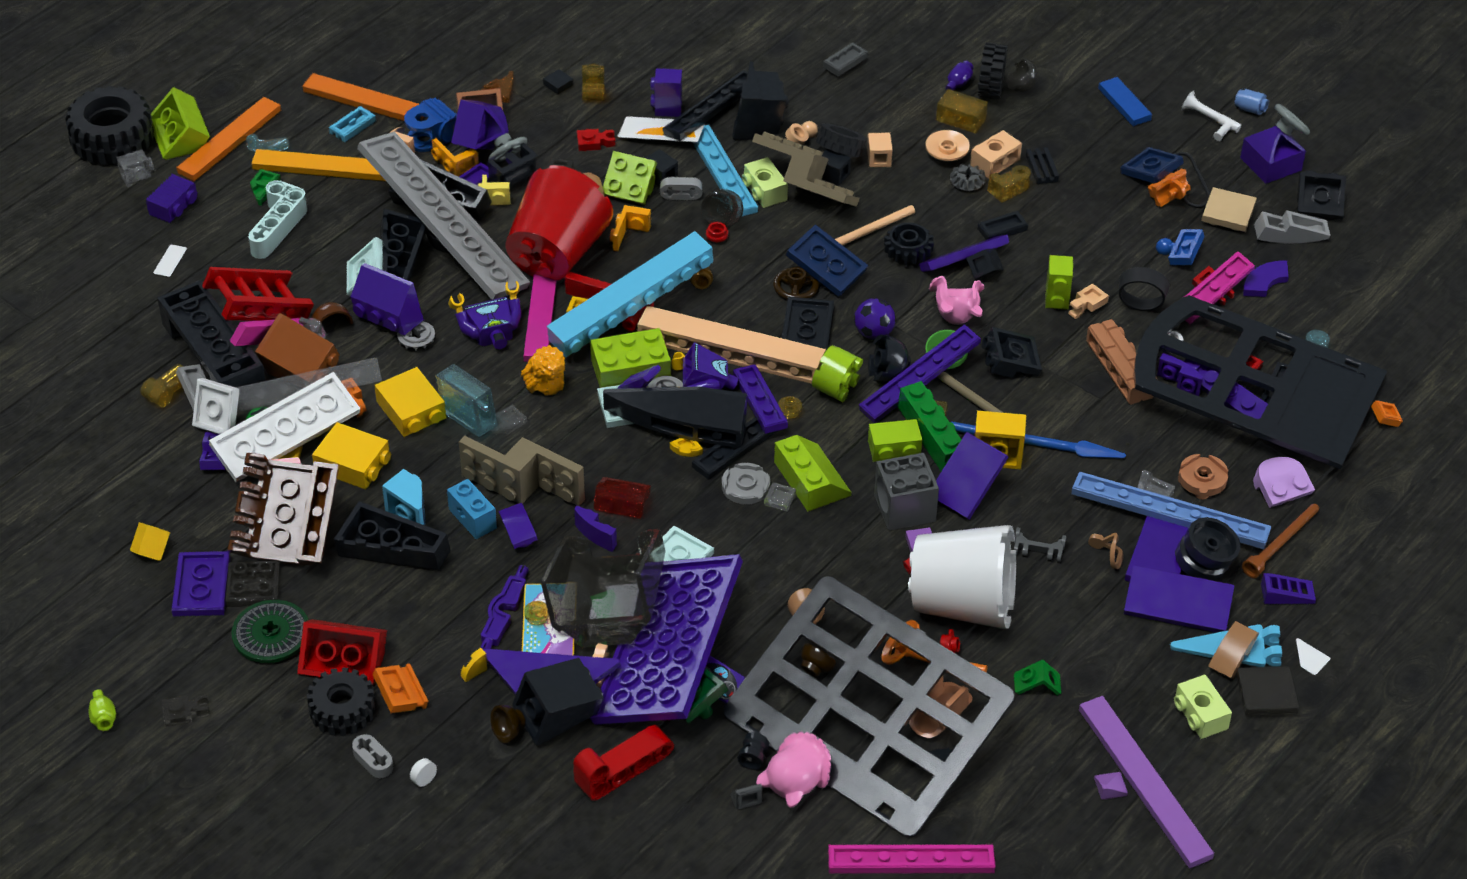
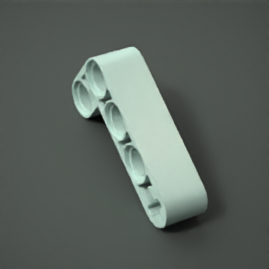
M278 180L271 181L266 185L267 201L270 210L248 234L251 255L258 259L268 257L306 214V196L302 188Z

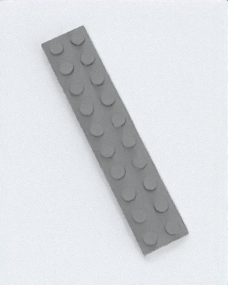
M395 131L359 142L357 149L492 300L507 296L505 292L506 282H508V289L512 291L516 289V281L519 283V291L528 288L530 281Z

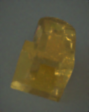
M1018 165L1013 167L1012 171L999 175L997 172L989 176L988 192L1002 203L1026 191L1029 188L1031 170L1026 166Z

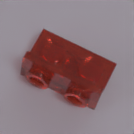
M603 477L596 486L594 509L641 518L644 502L650 495L651 485Z

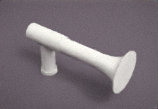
M1194 91L1185 99L1182 111L1186 109L1197 110L1222 125L1213 134L1215 140L1221 141L1229 130L1235 133L1240 130L1241 124L1200 103L1195 98Z

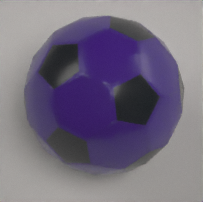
M868 299L858 306L854 315V323L858 332L863 337L875 340L881 334L889 335L896 322L893 308L885 300Z

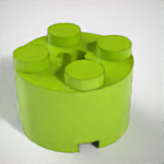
M832 345L826 350L820 360L822 363L820 370H815L812 378V387L843 402L848 395V388L850 386L854 388L859 381L860 375L857 372L862 366L863 359Z

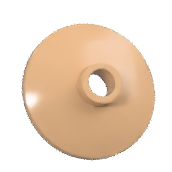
M952 130L934 132L926 140L927 152L934 158L944 161L961 159L967 155L970 148L968 139L963 134Z

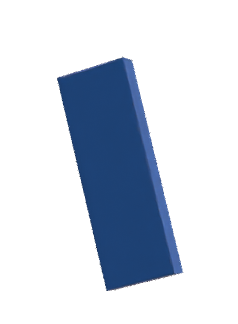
M1118 77L1099 83L1098 89L1132 126L1151 120V112Z

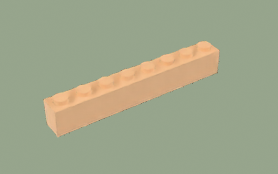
M651 306L646 307L638 322V332L660 328L666 348L687 353L695 342L725 358L729 364L741 367L756 364L759 371L812 384L815 370H820L822 365L820 360L826 352V349Z

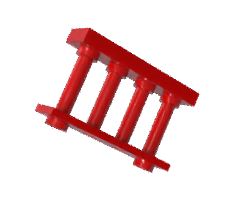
M210 267L202 285L204 289H219L227 300L222 311V316L225 320H275L278 314L281 313L290 319L301 318L306 323L314 306V303L309 298H295L287 287L292 276L291 271ZM231 290H240L243 296L234 295ZM252 291H260L263 297L255 296ZM272 292H280L283 297H275Z

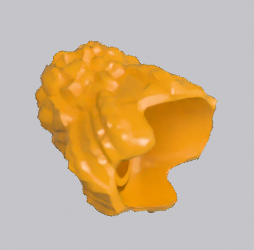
M551 345L543 346L541 349L538 348L536 350V353L533 354L528 364L521 371V377H523L526 389L530 393L539 391L549 396L563 390L565 371L563 352L559 351L557 347H551Z

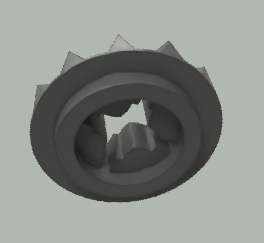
M961 164L959 167H954L953 172L950 173L951 183L961 190L973 191L985 184L984 170L979 169V166L972 167L970 164L968 166Z

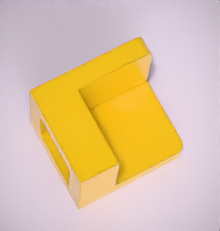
M139 522L130 551L155 560H161L170 532Z

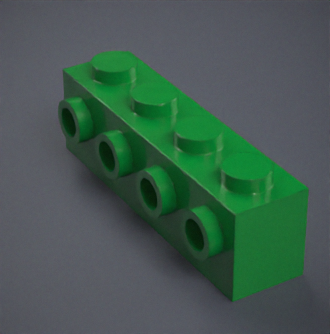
M922 381L902 387L899 393L898 408L906 420L917 419L922 444L940 471H942L962 439L957 434L954 424L946 418L943 408L935 402L931 390L927 389Z

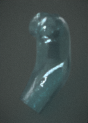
M250 134L246 137L248 142L246 147L256 152V149L281 151L289 148V142L286 137L270 140H258L256 134Z

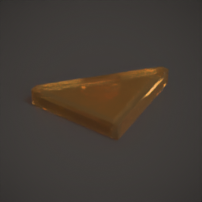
M509 71L508 75L500 80L495 79L483 85L481 90L500 88L502 102L509 103L514 78L513 71Z

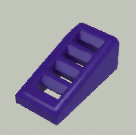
M656 365L631 375L618 389L646 388L661 371V367Z
M1263 573L1261 588L1264 604H1315L1316 598L1312 581ZM1302 589H1306L1307 594H1303Z

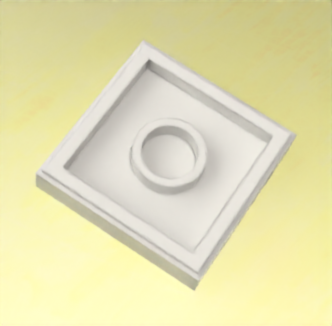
M205 378L197 379L192 426L217 434H221L234 427L236 424L239 389Z

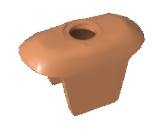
M943 676L928 695L958 715L972 701V695L968 692L967 687H961L952 682L943 683ZM919 710L909 720L912 730L926 738H933L946 729L945 726Z

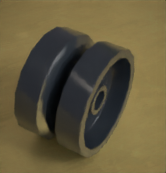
M1198 518L1191 523L1186 534L1178 543L1175 550L1176 561L1188 576L1218 581L1224 577L1230 565L1237 558L1241 549L1240 540L1235 531L1226 523L1215 518Z

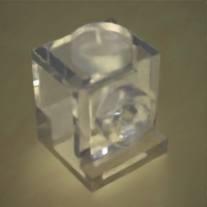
M143 150L117 157L119 172L127 187H130L133 182L151 177L150 171L154 170L152 159L146 157Z

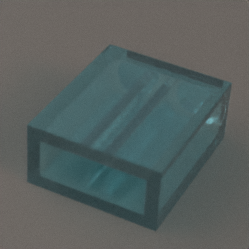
M455 364L435 375L438 393L445 401L446 415L478 437L497 426L490 387Z

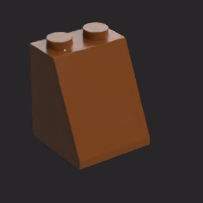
M281 313L278 314L255 351L269 375L300 388H305L327 376L331 369L337 365L340 356L333 343Z

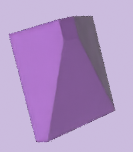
M1121 772L1094 776L1101 799L1128 795Z

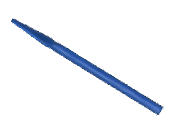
M952 422L956 432H968L971 435H975V425ZM1025 434L1024 444L1075 452L1080 457H1126L1125 453L1088 441L1074 443Z

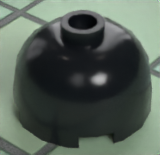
M883 334L876 337L873 342L876 345L874 355L869 354L868 358L869 376L875 377L873 381L888 383L911 365V357L908 355V350L901 340Z

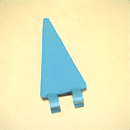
M1259 624L1248 626L1259 632V635L1249 655H1245L1241 664L1265 667L1267 663L1270 666H1281L1282 647L1279 646V626L1271 625L1264 629ZM1228 631L1173 641L1170 648L1173 651L1212 658Z

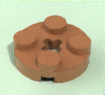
M1194 454L1182 461L1178 482L1187 491L1195 494L1198 499H1207L1209 496L1222 492L1226 488L1228 481V468L1226 464L1212 455L1206 458L1200 457L1201 454ZM1199 473L1202 475L1208 474V477H1202Z

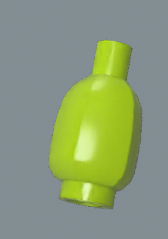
M98 689L93 692V699L89 703L90 722L99 730L106 731L113 726L116 710L113 702L104 696L102 690Z

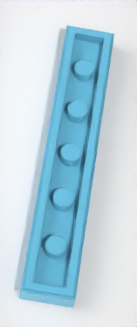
M705 125L698 142L692 143L736 217L757 213L758 206L712 129L709 125Z

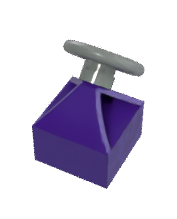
M460 100L451 143L472 149L492 150L496 146L497 149L490 154L488 160L492 159L495 163L505 160L506 153L512 152L516 154L519 152L520 144L525 143L527 145L528 140L526 137L512 140L508 133L505 114L500 106L474 100Z
M1281 104L1275 105L1276 111L1282 116L1276 124L1277 126L1245 137L1240 158L1265 184L1302 171L1306 150L1291 134L1294 128L1304 135L1310 134L1308 127Z

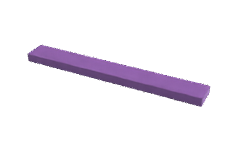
M1100 696L1080 704L1079 711L1187 866L1192 868L1213 859L1214 852L1105 698Z

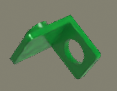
M1043 659L1014 673L1015 693L1018 695L1041 684L1047 686L1056 695L1061 694L1060 674ZM1049 673L1052 675L1055 684L1051 682Z

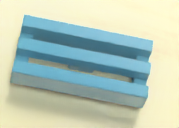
M360 106L331 125L329 133L335 134L338 139L341 137L342 141L346 142L376 122V115Z

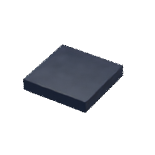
M1148 147L1122 165L1120 169L1121 174L1155 184L1184 164L1182 156Z

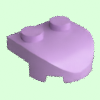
M1275 457L1263 461L1258 466L1253 478L1255 489L1261 490L1269 508L1312 494L1315 491L1303 465L1289 457Z

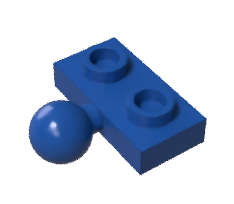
M1181 229L1176 242H1172L1168 238H1162L1157 242L1156 250L1159 254L1169 255L1170 265H1192L1205 237L1203 229Z

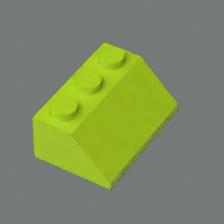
M173 87L151 113L153 134L161 155L166 160L195 153L210 138L194 97Z
M799 435L775 442L774 463L807 511L851 496L852 492L817 443Z

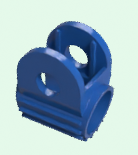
M427 99L408 110L404 116L405 125L410 129L407 135L414 137L415 151H431L432 140L435 138L442 144L452 141L457 114L439 99ZM420 116H425L428 119L426 121H422L420 119ZM422 136H427L430 138L428 141L424 142L418 140Z

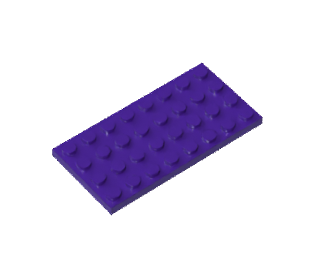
M739 554L649 563L613 659L620 661L621 666L604 679L601 687L604 699L598 713L590 717L593 724L687 719L743 563Z

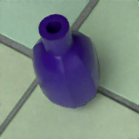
M969 61L959 62L948 75L949 83L945 87L948 92L952 93L955 88H962L971 79L974 67Z

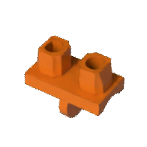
M1185 169L1169 173L1163 180L1148 186L1150 197L1155 198L1156 206L1162 207L1175 198L1182 199L1185 197L1186 192L1191 190L1186 180L1187 173Z

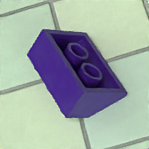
M366 263L361 265L350 296L353 311L358 317L402 335H406L424 321L413 282Z

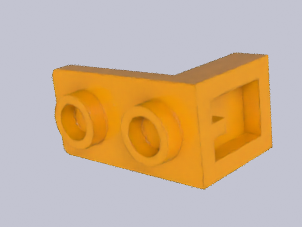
M437 138L432 140L431 154L433 158L439 161L449 173L459 177L479 163L478 152L475 149L471 148L454 156Z
M624 205L621 214H617L616 228H612L610 233L613 251L619 250L627 228L649 232L651 227V209Z

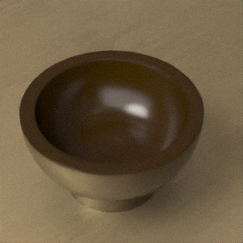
M809 643L803 645L801 650L803 662L800 667L806 673L813 677H818L820 673L829 672L835 667L836 662L826 652Z
M497 705L492 709L490 721L494 735L502 743L514 740L520 730H523L525 727L523 713L519 709L514 710L507 705Z

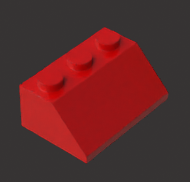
M313 619L305 621L303 623L297 674L321 677V673L325 671L329 675L331 674V669L337 668V672H342V668H348L350 673L353 669L358 670L359 676L364 673L367 676V681L370 680L374 685L376 681L373 673L375 668H380L384 657L387 630Z

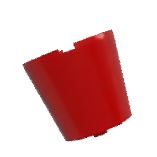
M550 165L548 169H537L528 182L506 240V251L515 265L533 277L536 274L556 281L563 279L612 221L613 207L608 196L604 197L598 190L599 185L583 173L568 167Z

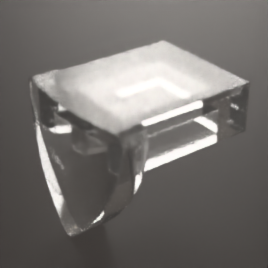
M1143 470L1138 484L1139 489L1172 497L1175 491L1174 485L1154 478L1153 473Z

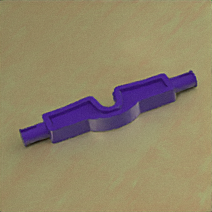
M520 565L516 575L508 577L502 592L490 602L488 621L481 633L482 644L480 648L491 649L492 646L499 645L502 636L511 624V616L502 610L516 611L524 593L525 577L529 572L528 567L524 566L523 568V565Z

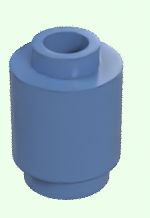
M1248 89L1239 90L1235 98V106L1239 107V110L1257 115L1265 112L1269 104L1266 94Z

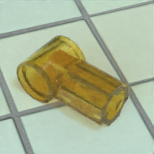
M177 364L158 379H147L141 387V395L159 407L167 406L172 400L173 393L182 387L176 371L179 367L183 366Z

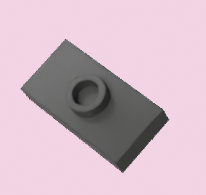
M852 42L824 60L823 67L839 77L868 58V52Z

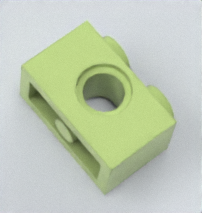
M769 157L744 164L742 180L745 186L749 187L752 191L754 199L758 200L763 208L787 201L788 183L783 181V176Z
M1206 675L1178 684L1176 696L1174 697L1175 705L1179 711L1183 712L1190 728L1195 730L1201 739L1229 729L1232 712Z

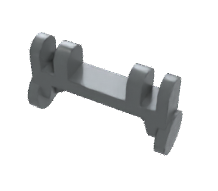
M1016 528L1014 541L1016 555L1020 548L1023 549L1022 556H1027L1028 550L1048 553L1047 560L1051 561L1053 554L1057 555V562H1061L1066 535H1063L1062 539H1059L1057 542L1048 544L1030 541L1020 532L1021 528Z

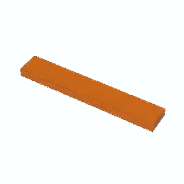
M314 73L303 85V92L354 107L361 106L368 111L403 121L406 112L419 105L415 102Z
M265 97L261 98L177 166V173L192 181L197 180L281 111L280 104Z

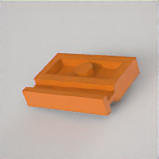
M406 664V667L395 665L375 668L373 677L390 713L415 710L416 707H422V709L427 707L428 699L410 664Z

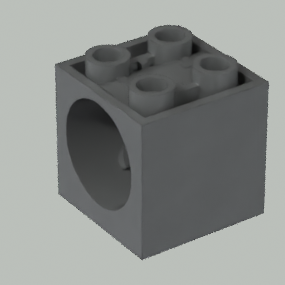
M919 453L877 461L874 496L888 531L936 522L939 487L925 454Z

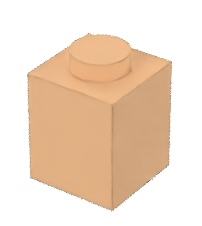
M868 133L867 153L869 167H891L892 144L890 133Z

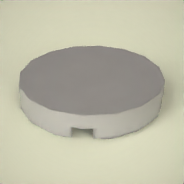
M738 463L734 465V468L730 470L728 468L722 476V491L728 499L735 503L754 504L763 500L770 491V476L759 465Z

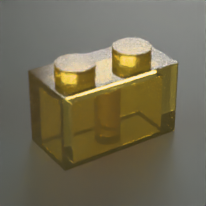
M947 89L937 104L936 121L976 133L986 119L988 102Z

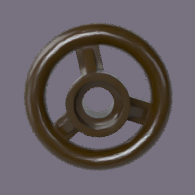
M792 267L779 272L774 279L773 286L776 293L784 299L788 300V297L809 299L817 293L819 281L804 269ZM781 281L789 284L792 289L791 293L781 288ZM812 283V288L808 292L799 294V290L803 286Z

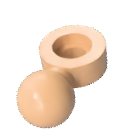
M806 121L802 126L792 124L786 130L787 140L803 145L808 138H813L817 135L818 127L812 121Z

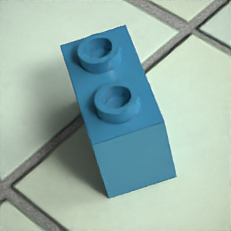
M469 479L447 489L449 510L475 539L497 529L495 507Z

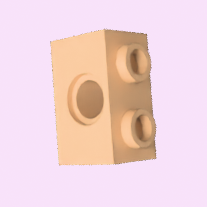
M1002 130L972 149L971 166H979V169L984 170L985 176L990 179L1020 160L1022 143Z

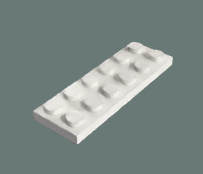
M332 372L209 440V446L234 481L237 482L247 476L242 473L243 467H250L244 464L246 453L264 454L268 460L278 459L332 429L337 422L343 423L359 414L361 408L336 374Z

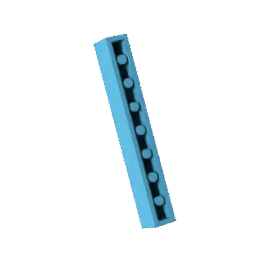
M692 232L547 325L549 341L559 351L563 352L565 357L579 351L590 340L597 339L607 330L616 327L624 319L636 314L641 308L652 304L658 297L672 291L675 286L689 280L700 270L707 268L713 263L712 246L697 232Z

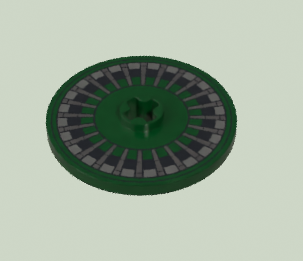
M266 600L255 603L243 610L235 619L232 626L233 644L241 655L255 662L274 663L286 660L300 651L303 623L308 621V617L300 607L287 601Z

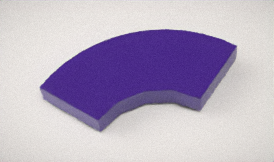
M1273 261L1255 268L1245 280L1243 296L1266 297L1267 291L1271 286L1277 283L1288 282L1287 261Z

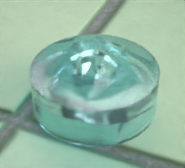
M1311 330L1307 333L1305 340L1328 348L1330 338L1322 330Z

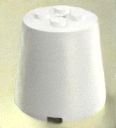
M1011 525L918 535L914 543L913 552L911 551L910 553L911 577L908 583L914 611L1008 629L1011 623V616H1007L1008 610H1013L1016 586V550H1011L1010 541H1015L1013 527Z

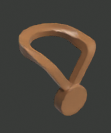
M1113 533L1106 537L1100 534H1092L1089 538V545L1097 549L1103 547L1110 549L1111 567L1113 569H1120L1124 555L1122 549L1116 546L1118 534ZM1115 552L1118 553L1116 562H1115Z

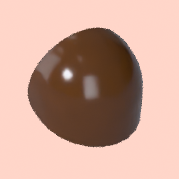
M328 302L320 305L314 311L311 318L312 332L318 335L320 323L332 314L344 316L350 325L353 324V320L349 311L343 305Z

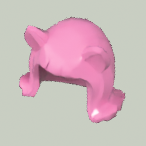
M943 276L932 280L929 290L936 292L937 308L947 322L960 325L969 321L973 316H982V309L979 307V292L984 290V284L980 280L974 281L972 288L948 289L946 279Z
M803 732L792 733L785 738L784 743H781L777 754L772 757L767 769L757 777L756 784H761L764 788L770 787L776 794L786 798L788 807L792 808L800 802L803 795L810 793L815 786L820 788L827 786L831 768L829 750L823 744V740L817 739L814 734L808 732L805 734Z

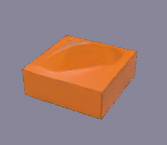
M1375 400L1371 405L1379 423L1399 427L1403 422L1395 404Z

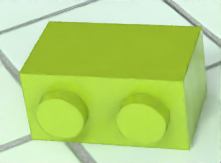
M1050 255L1045 308H1069L1073 278V257Z
M917 419L869 424L868 443L873 462L921 453L922 437Z

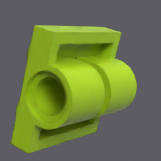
M613 151L603 184L604 196L645 205L647 196L652 193L654 188V171L657 162Z

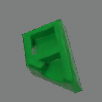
M260 169L251 180V190L258 205L262 206L267 199L266 185L271 181H281L280 174Z

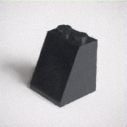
M575 658L525 672L512 706L514 710L519 709L523 713L525 728L537 746L596 715L604 697L602 690L593 681L589 669L584 666L580 658Z

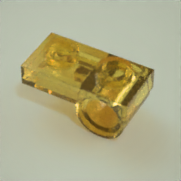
M597 64L582 65V100L604 101V66Z

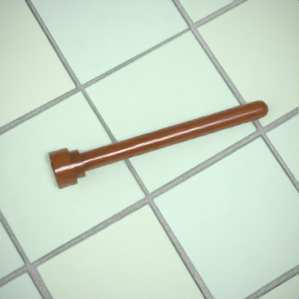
M1311 504L1259 555L1248 557L1242 564L1245 574L1251 578H1257L1265 570V562L1319 511V506Z

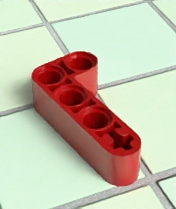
M651 725L600 757L593 749L586 748L574 759V781L591 800H598L665 759L674 749V743L657 725Z

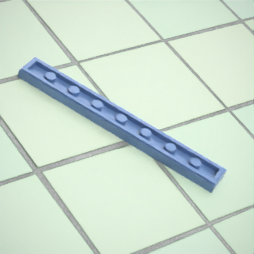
M1080 471L1072 487L1071 494L1188 528L1198 518H1215L1232 528L1238 536L1240 543L1261 549L1265 548L1271 531V526Z

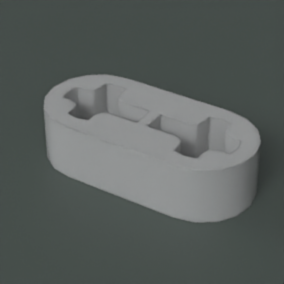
M668 177L661 181L660 194L663 198L669 200H696L702 196L703 185L697 178Z
M365 734L357 736L353 740L354 757L371 775L377 778H385L392 773V756L374 737Z

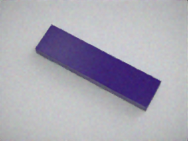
M1008 235L997 236L919 263L923 272L932 271L966 259L982 250L998 248L1009 244L1010 241Z
M756 364L733 369V375L738 377L737 384L742 393L747 394V402L757 417L764 433L788 428V421Z

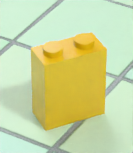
M418 367L375 385L376 402L403 437L446 419L445 401Z
M338 422L312 454L313 463L317 461L339 464L337 479L363 489H367L369 484L376 480L379 471L384 465L388 464L391 457L388 440Z

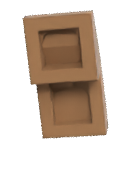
M1235 621L1223 638L1208 666L1234 679L1245 655H1249L1259 632Z

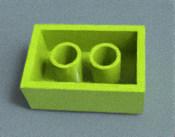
M660 328L590 340L591 361L600 388L621 385L631 375L656 365L661 367V371L655 378L671 376V360Z

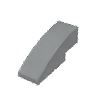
M1286 210L1283 216L1262 212L1254 223L1257 240L1307 243L1329 239L1330 237L1327 220Z

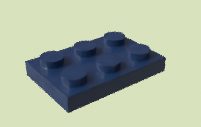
M814 225L786 253L788 258L838 297L868 267L865 262L817 225Z

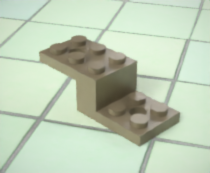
M763 132V135L755 133L752 142L792 156L783 180L784 182L857 207L860 198L853 196L854 191L834 186L832 183L821 180L828 162V158L822 157V151L767 132Z
M464 436L459 441L462 476L483 485L488 490H493L503 495L508 500H513L517 503L522 502L523 504L538 487H541L546 492H551L577 506H580L585 501L584 467L522 437L506 455H503L467 436Z

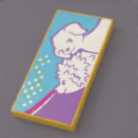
M576 583L525 584L522 652L574 655Z

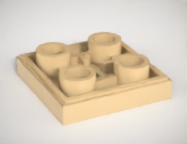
M1213 187L1202 215V221L1211 225H1219L1235 231L1246 232L1257 198Z

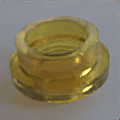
M793 396L783 397L778 402L785 418H795L802 409L801 401Z
M533 601L525 606L524 616L529 623L541 625L550 616V608L545 602Z

